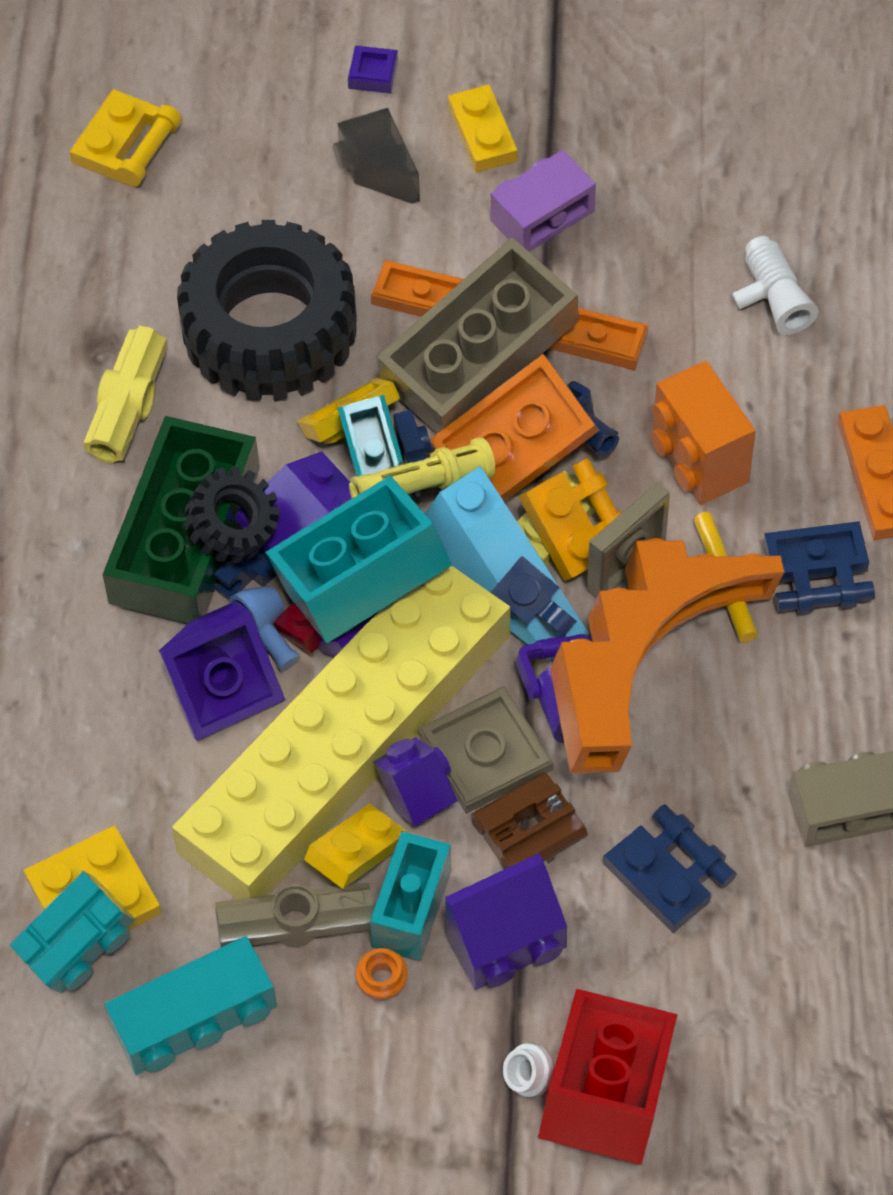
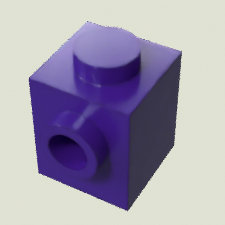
M416 737L405 739L391 745L385 755L373 761L395 812L414 826L458 801L447 778V775L451 773L450 764L438 747L431 748Z

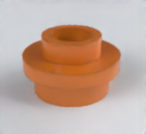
M386 948L374 949L365 954L358 962L356 968L357 984L364 994L373 999H390L404 989L408 980L407 965L404 959L392 950ZM385 970L392 976L385 982H378L373 978V975L377 971Z

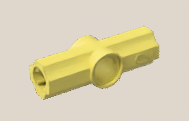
M140 325L136 329H129L113 370L107 369L101 378L97 393L98 408L83 442L85 452L93 455L98 461L114 464L115 461L124 460L139 419L145 420L151 411L155 396V379L168 349L167 338L158 334L155 329Z

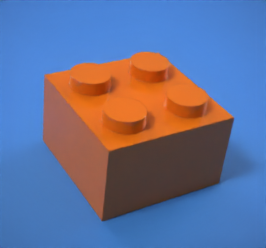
M707 360L656 383L655 404L652 405L654 422L650 438L656 452L661 457L667 456L674 466L675 477L680 487L685 492L691 491L698 503L703 505L749 483L756 430Z

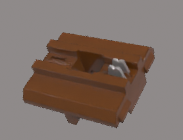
M545 772L472 813L473 823L480 833L484 834L485 841L505 868L537 854H540L543 861L546 860L549 864L555 860V854L588 836L587 829L575 813L574 806L571 802H567L561 793V788L557 783L554 784ZM535 817L538 821V824L526 831L524 829L521 830L518 826V822L525 818L530 820Z

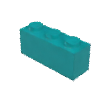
M246 935L104 1003L109 1024L136 1076L146 1070L148 1072L162 1070L169 1066L177 1055L194 1047L196 1049L207 1048L219 1041L223 1033L241 1024L251 1026L259 1023L270 1014L272 1009L277 1007L274 986Z

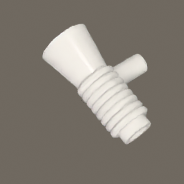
M759 236L752 239L745 247V262L756 282L732 293L738 309H743L766 298L769 300L776 329L780 334L792 335L807 329L817 319L819 315L818 307L797 284V278L779 245L775 241H771L767 236Z

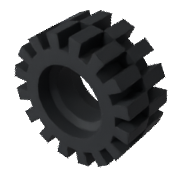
M224 467L216 469L212 476L209 473L203 478L190 497L184 515H188L184 522L186 530L194 529L190 536V540L194 545L201 540L205 543L201 552L206 556L213 549L217 551L215 560L224 562L228 555H231L232 563L240 562L244 556L248 560L254 557L258 550L260 551L276 530L278 525L276 520L280 515V507H273L278 499L275 492L267 495L264 493L269 486L264 479L258 485L252 481L256 473L248 470L245 476L241 477L240 467H231L227 475ZM224 500L239 505L249 518L248 526L243 529H234L225 525L215 513L216 504Z

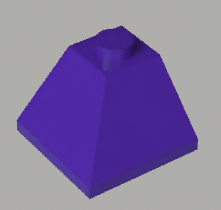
M237 601L192 620L158 650L196 741L286 700L253 616L249 610Z

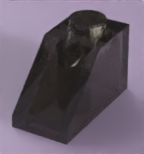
M388 107L337 123L339 142L333 143L335 158L341 169L347 167L354 184L410 204L420 202L418 170Z

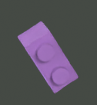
M561 150L549 158L540 159L530 170L515 179L502 182L491 193V222L508 240L513 237L530 252L595 212L596 183L564 150Z

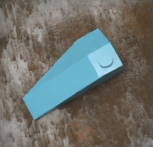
M481 466L442 490L425 512V515L434 524L452 566L487 591L491 592L521 556L526 558L558 585ZM559 589L551 600L577 621L565 636L585 634L591 637L564 593ZM510 610V632L525 644H533L537 640L562 636L560 632L540 615H537L530 625H527ZM555 657L547 658L546 660L551 663Z

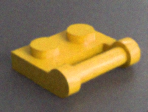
M112 89L70 150L71 163L126 185L137 187L146 176V166L167 135L174 133L183 120L182 115L170 105L165 104L159 107ZM146 125L152 126L131 158L123 160Z

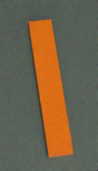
M385 260L371 294V304L422 317L464 279ZM578 308L579 321L548 348L636 370L648 335L649 325Z

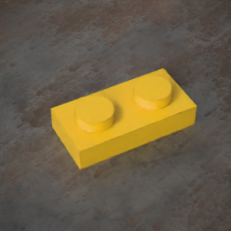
M490 84L448 95V108L475 173L518 161V150Z
M376 377L299 419L297 422L304 437L318 442L323 441L324 444L333 443L345 437L338 412L339 407L381 395L385 396L388 407L389 404L399 400L400 396L392 381Z
M369 803L310 844L304 860L344 889L393 854L401 831L407 833L408 831Z

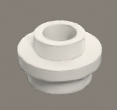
M534 1043L522 1044L507 1055L504 1061L503 1075L505 1082L512 1090L524 1097H536L546 1092L553 1075V1063L547 1050Z

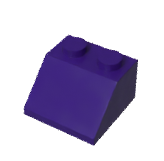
M322 451L285 464L267 482L269 486L264 493L267 495L275 492L278 500L273 507H280V515L276 520L278 522L276 530L263 546V552L266 554V551L352 499L349 490V483L351 482ZM240 508L236 512L234 519L242 528L248 526L249 518L246 512Z
M540 854L534 855L445 897L447 941L474 990L486 985L490 987L500 986L512 979L516 971L530 964L544 965L553 961L567 947L568 926Z

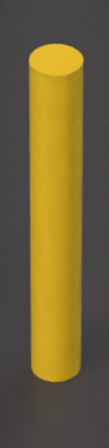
M702 512L696 515L694 523L706 554L728 556L712 513ZM746 602L726 605L739 641L746 643L757 638L758 633Z

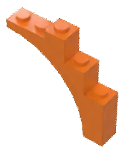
M651 538L645 541H636L625 566L629 590L626 588H613L608 591H599L588 617L592 641L576 639L570 642H561L550 668L570 773L620 772L632 747L629 720L632 681L637 667L646 654L675 627L703 612L736 602L771 599L784 574L781 556H761L751 553L743 556L701 554L695 557H687L684 540L665 541L660 538Z

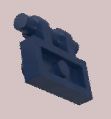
M860 521L764 533L763 545L766 556H781L784 574L779 583L791 582L793 591L775 593V603L778 612L796 610L797 614L813 613L814 607L838 604L840 609L856 607L857 602L875 599V589L872 581L854 583L853 574L867 572L869 566ZM832 576L835 578L836 585L811 588L809 579Z
M664 804L652 816V819L664 831L654 838L640 825L604 855L603 865L672 933H675L710 903L711 893L702 885L704 881L711 876L724 888L735 879L737 873L725 862L726 855L716 845H707L693 831L694 824L684 814L677 815ZM678 846L695 860V863L688 869L670 854Z

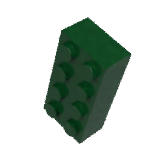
M169 416L164 417L102 574L109 604L189 623L206 614L218 581L214 574L225 561L215 560L217 551L213 549L208 556L203 554L201 549L205 543L202 540L195 545L192 543L190 536L194 529L186 530L184 522L188 518V515H184L185 507L203 478L209 473L212 476L216 469L224 467L227 475L231 467H240L241 477H244L247 471L250 470L256 473L252 480L255 482L260 469L256 437ZM223 500L218 502L215 506V513L220 521L228 527L238 528L239 523L234 517L241 507L230 501Z

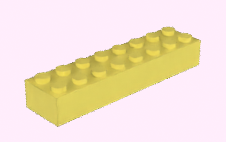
M450 566L431 580L397 599L388 607L378 611L172 826L177 854L235 899L268 896L305 857L309 845L325 835L376 781L379 774L373 761L385 755L387 749L394 743L417 737L418 728L430 723L510 637V606L458 569Z

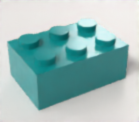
M391 475L266 551L286 593L326 644L452 566L432 521Z

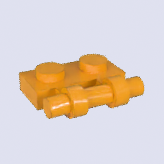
M588 457L571 466L580 481L574 487L570 485L564 472H561L518 496L564 581L588 569L589 541L623 512V510L617 511L605 489L608 483L603 473L595 471ZM587 496L601 520L592 525L580 503V500Z

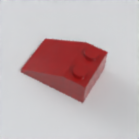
M576 988L550 1082L538 1139L642 1165L678 1014Z

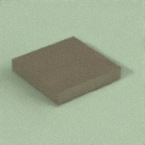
M656 482L589 541L587 592L594 598H597L599 591L617 588L627 579L625 566L636 541H645L651 538H660L666 541L670 491L660 483Z
M505 686L418 728L419 739L431 748L438 747L447 758L451 767V773L447 775V778L459 804L466 814L505 795L543 772L549 773L553 771L554 762Z

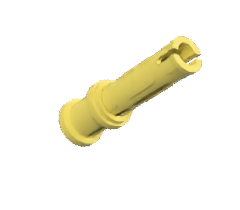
M479 437L471 440L468 446L449 450L447 447L435 449L431 456L424 460L352 477L350 479L351 483H349L351 498H354L390 475L407 494L437 486L441 489H446L479 466L482 467L489 479L493 478L495 474V459L489 443L484 438Z

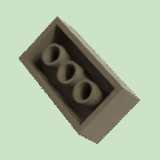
M511 237L376 357L380 378L392 381L400 396V400L431 429L439 433L537 359L579 321L578 295Z

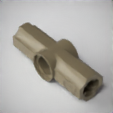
M369 883L348 885L344 889L338 886L311 890L301 884H290L282 887L275 895L215 902L221 947L247 935L251 945L280 942L288 947L299 948L309 944L315 937L371 930L370 920L374 911ZM290 911H300L305 913L307 917L300 921H290L284 915Z

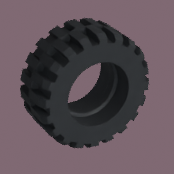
M261 220V225L249 226V222L235 225V231L226 233L223 230L211 237V245L202 244L192 254L193 262L189 261L185 265L180 276L181 284L177 289V302L183 342L186 345L188 357L194 366L200 368L201 375L210 383L216 384L220 381L221 389L237 395L238 391L246 392V398L261 400L262 395H274V400L288 398L287 393L298 390L300 395L314 389L313 382L317 380L321 383L325 382L335 374L334 365L340 367L344 364L350 354L349 347L354 344L357 333L355 287L349 264L343 261L342 253L334 244L329 242L325 245L324 236L312 229L306 233L302 231V225L288 221L285 226L276 225L275 220ZM264 293L289 295L307 305L302 313L294 319L270 327L247 325L228 315L240 302Z

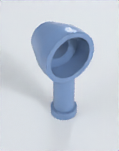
M270 586L245 589L232 595L229 599V604L237 601L251 612L262 642L276 660V666L279 670L284 672L293 667L299 661L300 655L296 650L290 648L273 626L277 617L284 612V605L277 591Z

